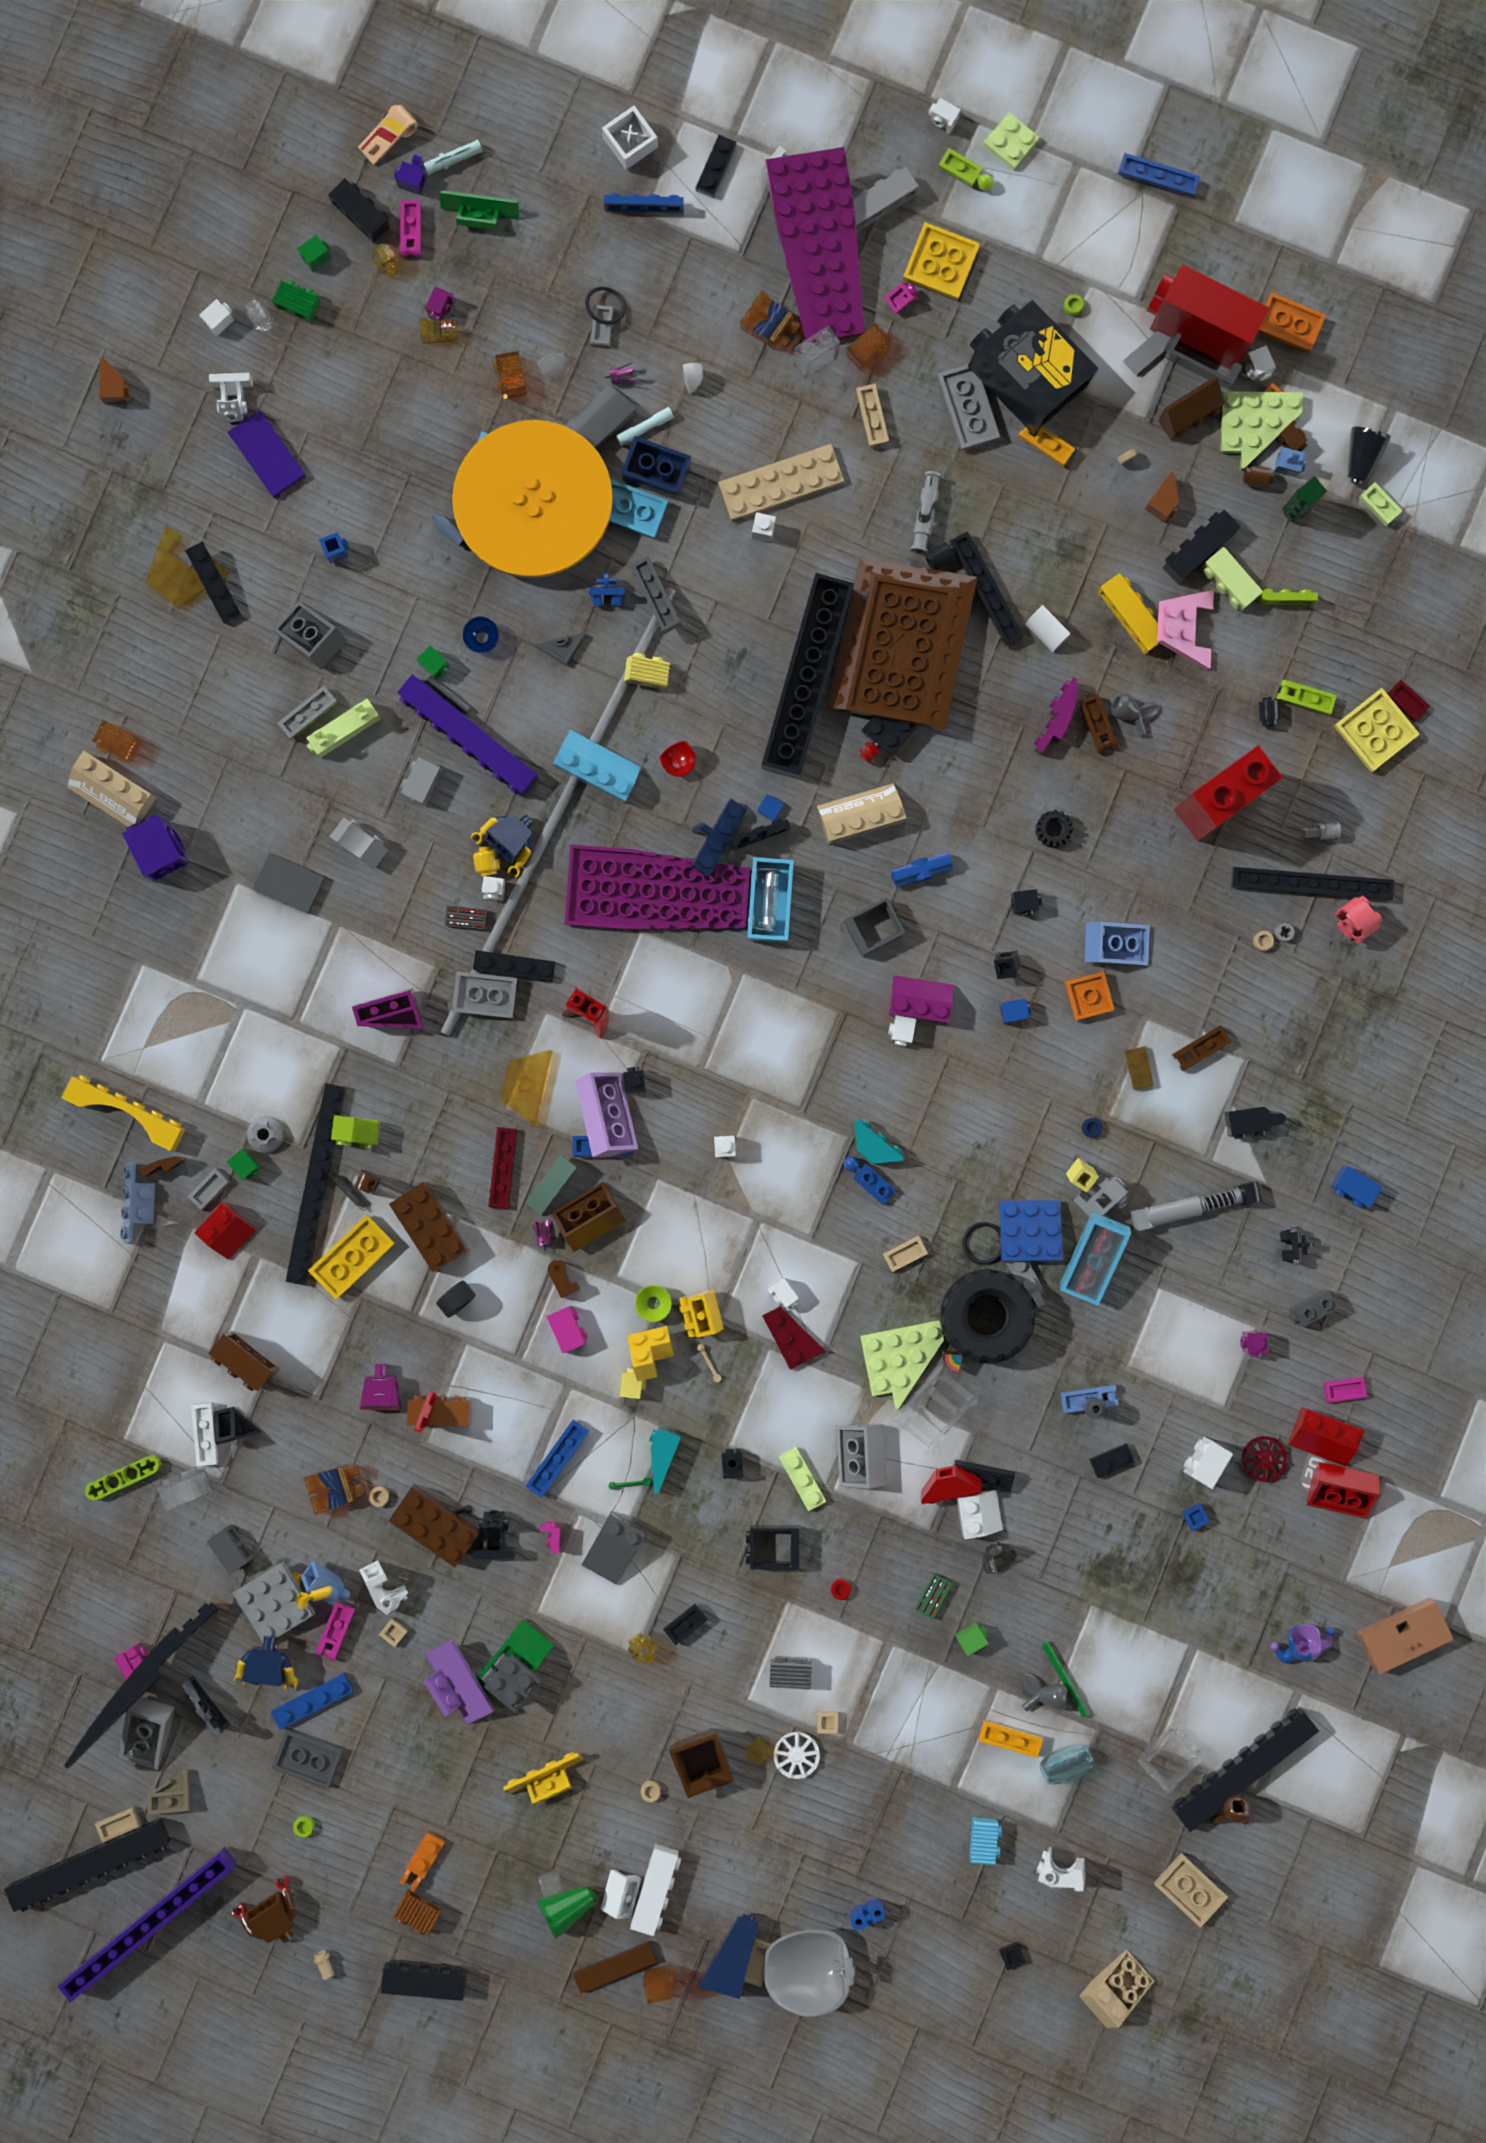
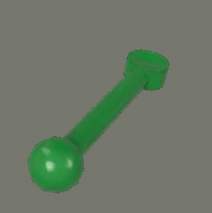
M644 1478L640 1481L610 1482L608 1487L614 1490L616 1487L643 1484L649 1486L651 1481L649 1478Z

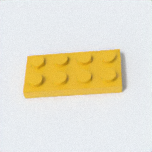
M366 1214L308 1271L337 1300L396 1243Z

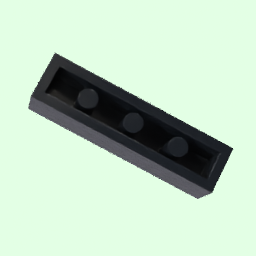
M1225 509L1221 513L1216 511L1208 519L1210 523L1207 526L1201 525L1193 533L1195 535L1194 538L1191 540L1187 538L1179 546L1181 548L1180 551L1176 554L1172 552L1165 559L1167 563L1163 569L1178 585L1189 577L1241 527Z
M390 1960L383 1967L381 1994L463 2001L468 1969H463L462 1966L458 1965L442 1967L441 1964L434 1963L428 1966L422 1965L420 1962H410V1964L401 1963L400 1960Z

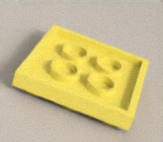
M1383 688L1379 689L1334 725L1335 729L1370 772L1376 770L1419 735V732Z

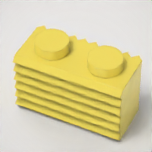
M633 653V655L627 657L624 682L663 689L668 685L670 663L664 662V659L660 657L648 659L645 658V654Z

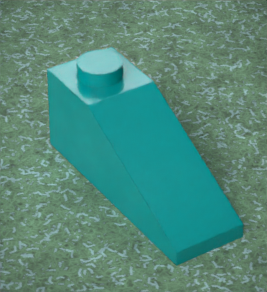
M660 1426L657 1431H652L649 1441L652 1442L650 1448L654 1493L657 1495L681 1438L680 1434Z

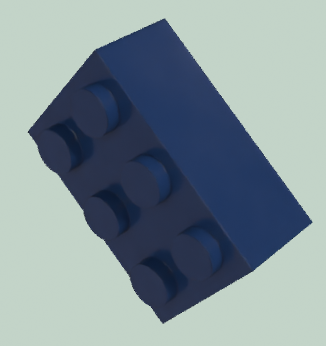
M634 436L621 471V477L623 481L678 500L692 464L691 456Z

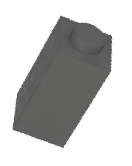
M1324 1289L1289 1308L1291 1311L1289 1316L1295 1325L1298 1324L1299 1327H1305L1339 1309L1331 1292Z

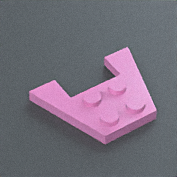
M1214 590L1160 601L1157 642L1205 670L1211 669V649L1195 646L1197 609L1213 610Z

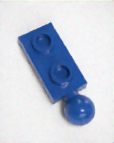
M849 1156L845 1159L844 1168L849 1172L856 1173L852 1179L880 1204L884 1205L896 1190L868 1164L865 1163L860 1167L858 1158L854 1156Z

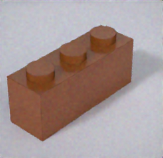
M413 1395V1398L408 1400L407 1425H416L425 1403L426 1395ZM436 1396L428 1425L462 1427L470 1425L471 1400H466L465 1396H454V1400H448L446 1396Z

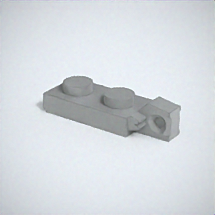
M1005 1262L1012 1276L1028 1291L1036 1307L1043 1306L1045 1303L1040 1295L1044 1293L1043 1287L1030 1263Z

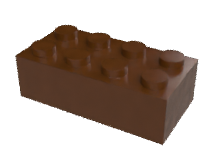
M426 1182L420 1183L389 1204L432 1272L438 1271L470 1250Z
M415 1484L410 1488L388 1520V1522L454 1568H456L481 1532L476 1526Z

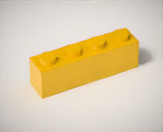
M1119 573L1102 585L1098 590V594L1146 655L1160 645L1157 642L1158 623L1154 619L1155 615L1152 610L1146 608L1142 603L1143 599L1140 594L1132 590L1130 587L1131 583L1127 577H1122Z

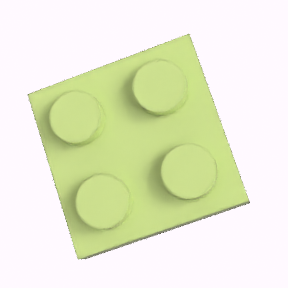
M1008 113L984 141L983 146L1014 170L1036 145L1040 137L1011 113Z

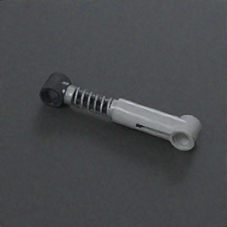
M1258 1181L1238 1185V1188L1232 1191L1228 1190L1227 1193L1223 1191L1222 1194L1207 1195L1206 1198L1193 1196L1153 1207L1133 1210L1130 1213L1135 1231H1140L1170 1222L1201 1216L1202 1212L1209 1211L1212 1208L1213 1210L1217 1207L1220 1209L1221 1206H1231L1233 1203L1235 1205L1240 1203L1248 1205L1263 1200Z

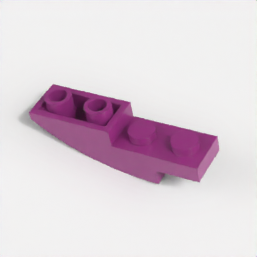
M1075 677L1071 681L1066 680L1060 689L1063 691L1060 698L1055 697L1049 706L1052 708L1049 714L1055 717V719L1051 717L1045 726L1048 729L1045 735L1040 734L1034 742L1037 746L1034 752L1039 755L1042 754L1051 739L1059 743L1067 730L1077 699V678Z

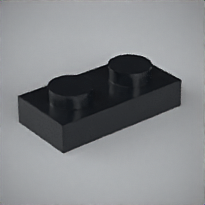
M1127 1443L1089 1458L1097 1478L1135 1463Z
M694 1603L666 1625L663 1630L676 1646L705 1623L708 1618L697 1604Z

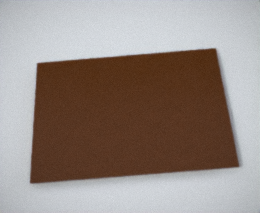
M860 557L827 708L945 730L977 577Z

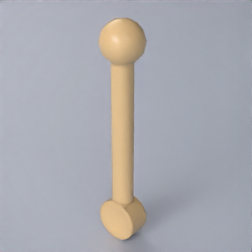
M699 1344L697 1350L702 1353L713 1373V1380L720 1382L721 1375L715 1371L705 1352V1346Z

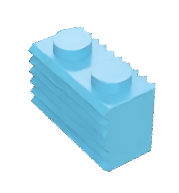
M972 1817L970 1863L995 1865L996 1859L1000 1858V1847L997 1846V1839H1001L1002 1827L998 1826L997 1819Z

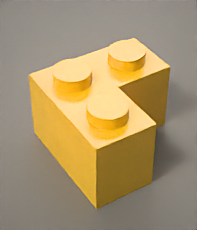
M667 1326L627 1335L637 1382L657 1377L654 1361L674 1356Z

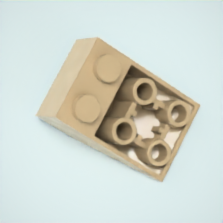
M1125 1950L1088 1984L1079 1997L1106 2028H1119L1153 1984L1154 1980L1130 1952Z

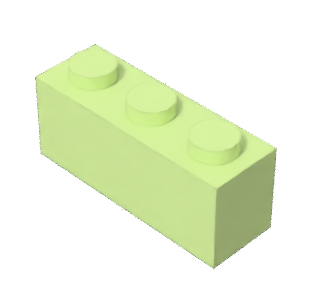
M1225 547L1221 548L1202 566L1205 576L1217 584L1216 587L1219 592L1226 594L1230 599V604L1235 609H1239L1240 612L1263 592Z

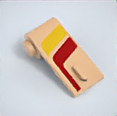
M394 105L389 109L387 116L358 148L373 165H376L401 136L406 138L416 131L418 123L402 105Z

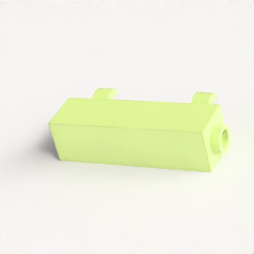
M365 699L308 736L309 744L307 746L313 755L317 753L322 758L381 718L370 701Z

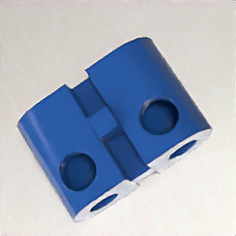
M877 1898L853 1908L850 1912L851 1925L856 1930L869 1927V1925L875 1924L885 1917L883 1902Z

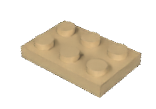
M1182 1853L1154 1882L1155 1886L1200 1928L1228 1898L1216 1884Z

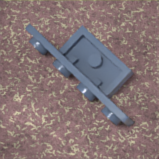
M126 1162V1166L123 1168L125 1186L122 1189V1197L125 1200L124 1207L121 1209V1217L124 1221L123 1227L120 1230V1238L123 1239V1243L132 1244L133 1223L153 1224L155 1183H135L136 1162Z

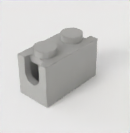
M418 757L417 761H413L410 765L409 772L411 773L408 779L405 778L400 789L404 797L425 806L442 773V769Z

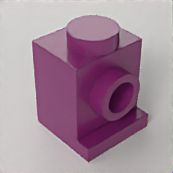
M434 286L425 307L429 318L434 321H443L444 316H447L450 312L451 304L454 305L455 303L454 295Z

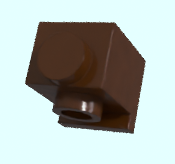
M1293 420L1275 440L1282 447L1302 452L1308 446L1306 443L1308 439L1301 429L1294 426L1297 422Z

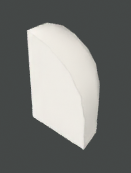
M699 363L683 364V376L689 394L697 390L703 379L702 365Z

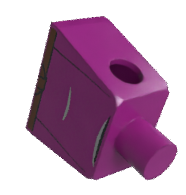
M375 1364V1375H368L364 1380L360 1410L401 1409L397 1376L387 1375V1364Z

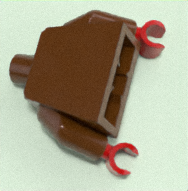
M287 1875L284 1876L286 1881L284 1886L280 1884L279 1878L276 1880V1886L282 1889V1893L279 1891L275 1892L248 1911L247 1905L243 1902L239 1904L241 1913L236 1907L233 1909V1916L241 1918L240 1923L250 1937L263 1939L267 1943H271L277 1938L283 1943H287L293 1937L290 1930L293 1928V1920L296 1916L295 1901L291 1890H288L287 1887L290 1883Z

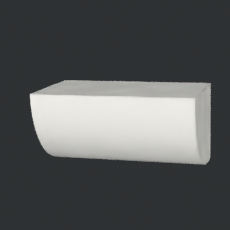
M1043 605L1025 624L1052 652L1061 646L1071 634Z

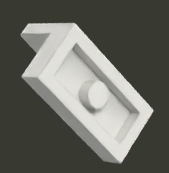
M611 1870L601 1910L615 1919L631 1918L642 1878L637 1875H623L617 1870Z

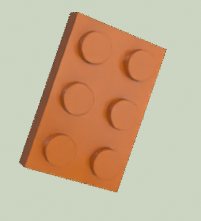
M1271 292L1265 306L1269 307V310L1258 333L1310 353L1326 315Z

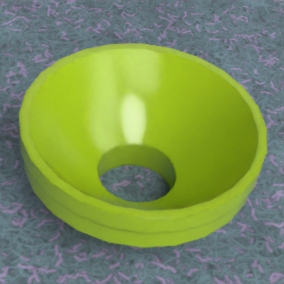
M646 1286L638 1292L635 1298L636 1312L646 1321H661L671 1310V1297L668 1291L661 1286ZM657 1297L660 1301L659 1307L651 1309L648 1306V1299Z

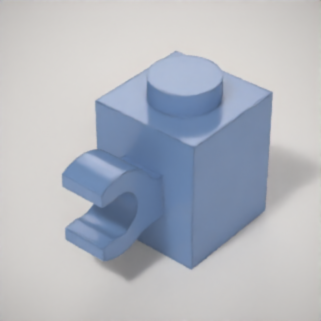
M1282 447L1278 452L1273 472L1297 478L1305 470L1307 461L1304 458L1306 453Z

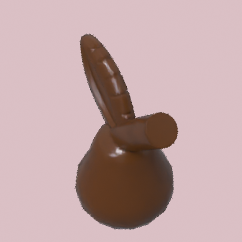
M1234 1795L1229 1797L1224 1803V1815L1212 1818L1210 1823L1224 1824L1233 1822L1244 1825L1248 1824V1818L1251 1813L1249 1802L1241 1796Z

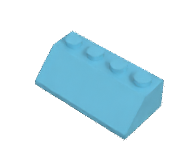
M569 730L552 763L553 767L622 803L626 801L641 769L635 763L572 730Z

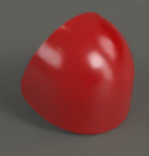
M679 741L665 749L661 753L659 761L668 774L681 777L693 770L696 764V756L688 741Z

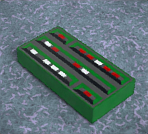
M934 1573L915 1610L933 1620L951 1588L952 1582Z

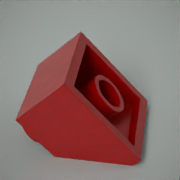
M221 1203L194 1234L208 1247L229 1260L256 1229L228 1203Z

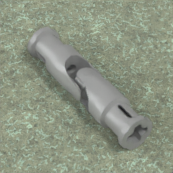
M936 471L925 472L926 481L920 497L922 505L918 509L913 533L915 535L914 544L910 549L918 554L928 553L927 543L928 538L931 537L935 517L934 508L939 497L938 486L943 476ZM920 516L926 520L930 519L929 522L921 523Z

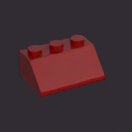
M1301 1407L1287 1445L1346 1467L1359 1448L1364 1430Z
M1319 1462L1312 1475L1307 1506L1366 1519L1380 1495L1379 1475Z

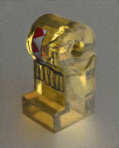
M419 319L422 343H445L458 339L457 321L451 319L435 321Z

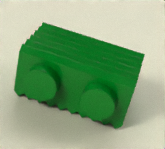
M281 280L272 299L275 308L311 323L321 303L317 296L318 294L309 288L306 290L299 288L300 286L294 281L289 280L285 282Z

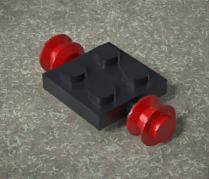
M872 717L861 732L872 740L873 743L865 742L866 748L864 750L859 749L861 753L859 756L866 763L870 761L874 763L873 757L881 755L879 747H881L893 757L918 725Z

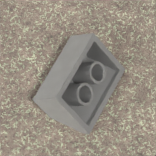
M883 1424L836 1425L839 1486L867 1489L886 1486Z

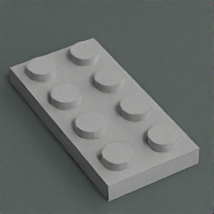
M968 364L938 373L939 384L961 451L998 440L1000 435L983 383L969 369Z

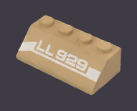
M84 750L72 767L67 788L127 827L133 824L139 825L156 800L155 796Z
M894 783L817 806L828 845L900 824L906 820L904 808Z

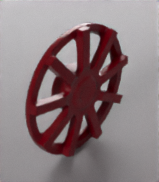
M1269 1436L1253 1438L1246 1444L1242 1452L1241 1460L1245 1472L1251 1478L1260 1482H1269L1279 1478L1288 1464L1285 1447L1278 1440ZM1263 1439L1270 1440L1266 1450L1263 1449L1261 1443ZM1255 1441L1258 1443L1259 1452L1249 1447ZM1274 1442L1280 1447V1449L1273 1453H1270V1450ZM1248 1450L1256 1455L1255 1459L1245 1460L1246 1451ZM1282 1452L1283 1461L1276 1460L1273 1458L1274 1456ZM1256 1462L1257 1465L1250 1472L1246 1463ZM1272 1463L1282 1464L1279 1472L1274 1469ZM1260 1467L1263 1469L1262 1478L1254 1475ZM1267 1467L1271 1469L1274 1476L1266 1478Z

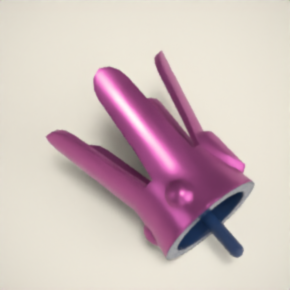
M632 362L619 368H610V376H605V378H611L612 385L635 383L633 379L620 378L634 372L633 368L622 369L632 364Z
M552 1220L546 1221V1227L543 1222L539 1224L536 1221L535 1225L532 1223L537 1237V1246L544 1245V1251H546V1245L553 1244L551 1234Z

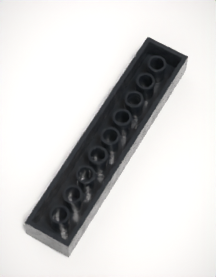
M815 573L761 764V769L800 780L853 592L854 583Z

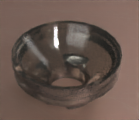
M1000 1542L991 1544L986 1548L983 1555L982 1567L988 1574L998 1573L1014 1562L1017 1552L1010 1544Z

